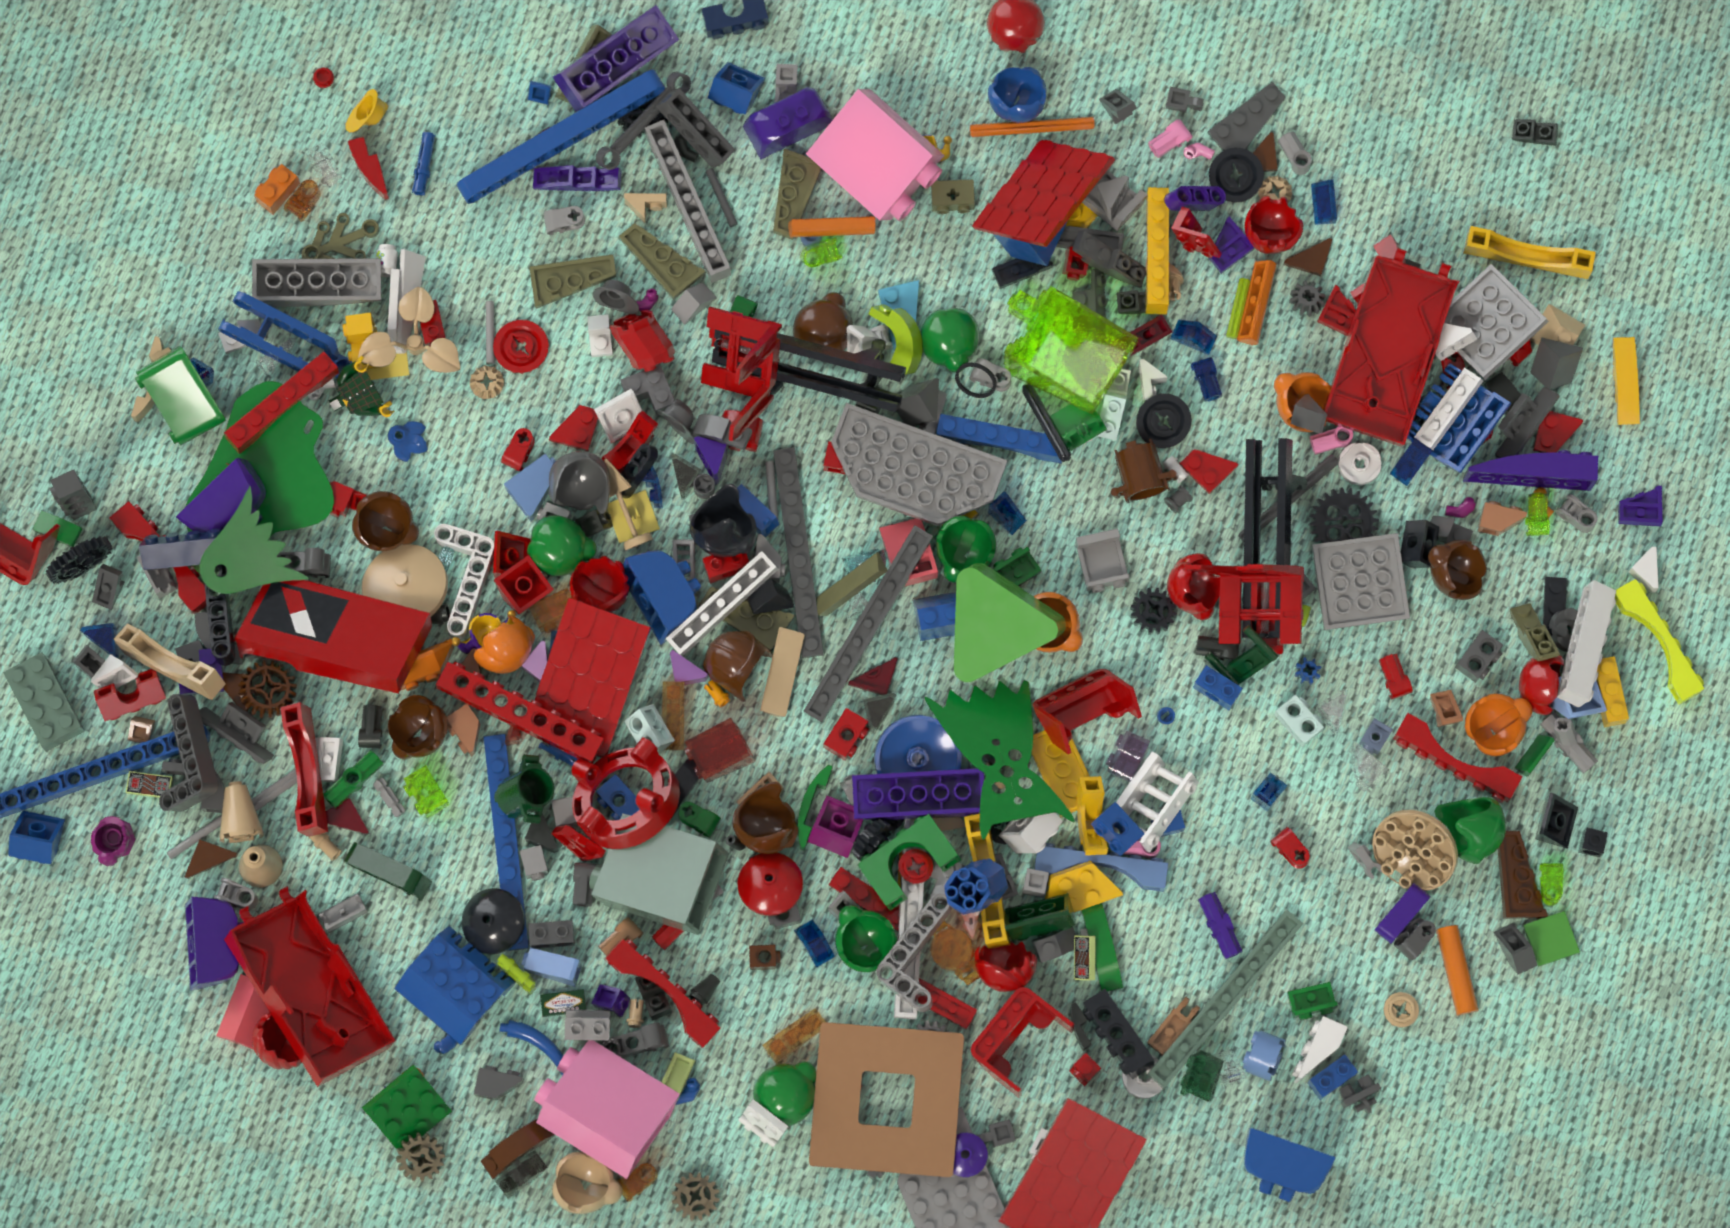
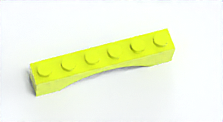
M1634 579L1616 589L1614 598L1616 605L1622 614L1642 623L1659 641L1668 663L1669 678L1667 687L1678 705L1701 693L1705 689L1703 687L1704 682L1701 676L1695 674L1691 668L1693 665L1689 657L1684 656L1681 652L1679 641L1671 636L1667 622L1664 619L1661 620L1657 613L1658 608L1653 601H1649L1644 585Z

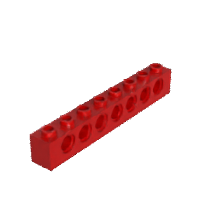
M447 662L436 683L438 690L577 759H584L594 763L604 744V738L601 737V733L593 729L588 731L582 728L581 723L573 719L569 722L562 718L563 715L555 710L549 712L543 709L541 703L534 700L529 702L523 699L524 696L514 690L509 692L504 689L502 684L496 681L490 683L484 680L485 676L476 671L470 673L465 670V666L458 662L453 664ZM465 678L469 683L466 687H459L457 681ZM480 688L488 690V694L484 697L477 696L476 692ZM498 698H505L508 701L503 707L497 706L495 702ZM519 707H524L527 713L524 716H518L515 714V710ZM537 717H544L547 720L543 726L536 725L534 721ZM562 726L566 729V732L559 736L554 733V729ZM577 736H582L586 741L582 745H576L573 740Z

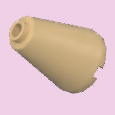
M241 781L230 782L229 786L224 790L220 842L224 843V839H229V843L254 840V835L258 834L259 838H262L264 836L263 829L247 785H242Z
M264 844L248 848L242 854L239 861V872L242 879L247 884L258 888H263L276 882L281 875L283 867L279 853L271 846Z

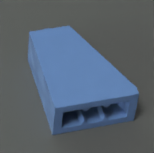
M546 454L504 483L505 489L530 522L534 520L549 494V472L556 461L553 457L549 459Z
M530 948L529 953L525 952L521 964L524 965V971L573 987L576 986L582 968L578 959Z

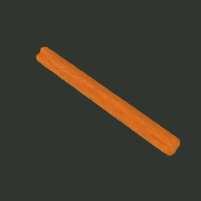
M1094 117L1034 120L1026 123L970 125L971 137L1088 130L1094 129L1095 121Z

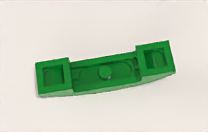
M827 765L817 774L802 800L798 816L800 850L805 851L812 831V827L805 825L817 787L826 790L833 770L831 765Z
M1102 903L1081 910L1088 936H1095V966L1101 991L1106 989L1108 992L1123 988L1117 956Z

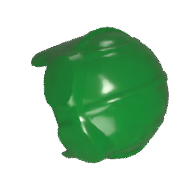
M1478 797L1444 803L1435 808L1436 817L1449 829L1457 846L1458 857L1464 861L1479 864L1484 858L1492 855L1502 844L1506 833V819L1501 805L1496 800L1489 797Z

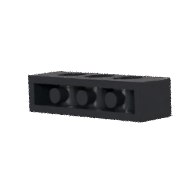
M1106 989L1083 1002L1085 1010L1082 1013L1088 1022L1093 1021L1096 1026L1094 1029L1101 1040H1106L1108 1043L1107 1050L1113 1058L1117 1056L1121 1062L1119 1067L1125 1075L1129 1074L1133 1080L1155 1065L1154 1058ZM1102 1014H1108L1111 1016L1110 1019L1107 1021H1101L1099 1019L1100 1015ZM1119 1031L1123 1035L1119 1039H1114L1111 1037V1034ZM1127 1049L1135 1051L1134 1055L1130 1057L1125 1056L1123 1052Z

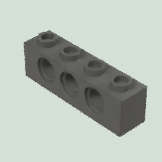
M680 88L669 92L657 104V109L711 168L723 164L735 151L733 146Z
M74 469L50 480L53 487L49 489L66 517L70 515L73 520H76L97 510L88 489Z

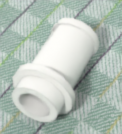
M1171 456L1163 463L1164 469L1168 471L1175 470L1179 475L1177 481L1181 483L1189 474L1177 462L1178 458Z

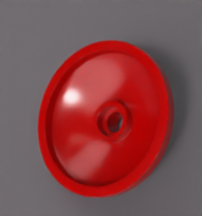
M761 853L752 857L742 867L737 881L738 893L742 902L753 912L765 916L779 915L790 910L801 897L803 891L802 873L798 865L784 854ZM768 876L773 877L772 881H766L765 879Z

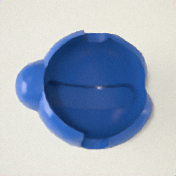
M1010 67L998 72L995 76L993 83L988 87V99L991 108L1000 118L1016 123H1026L1035 119L1043 111L1047 89L1039 71L1035 68L1024 67L1021 69ZM1019 96L1020 99L1018 100L1016 105H1014L1017 97Z

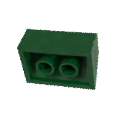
M1069 893L1005 909L1004 926L1011 941H1023L1034 935L1044 936L1051 931L1058 929L1068 930L1075 925V914Z

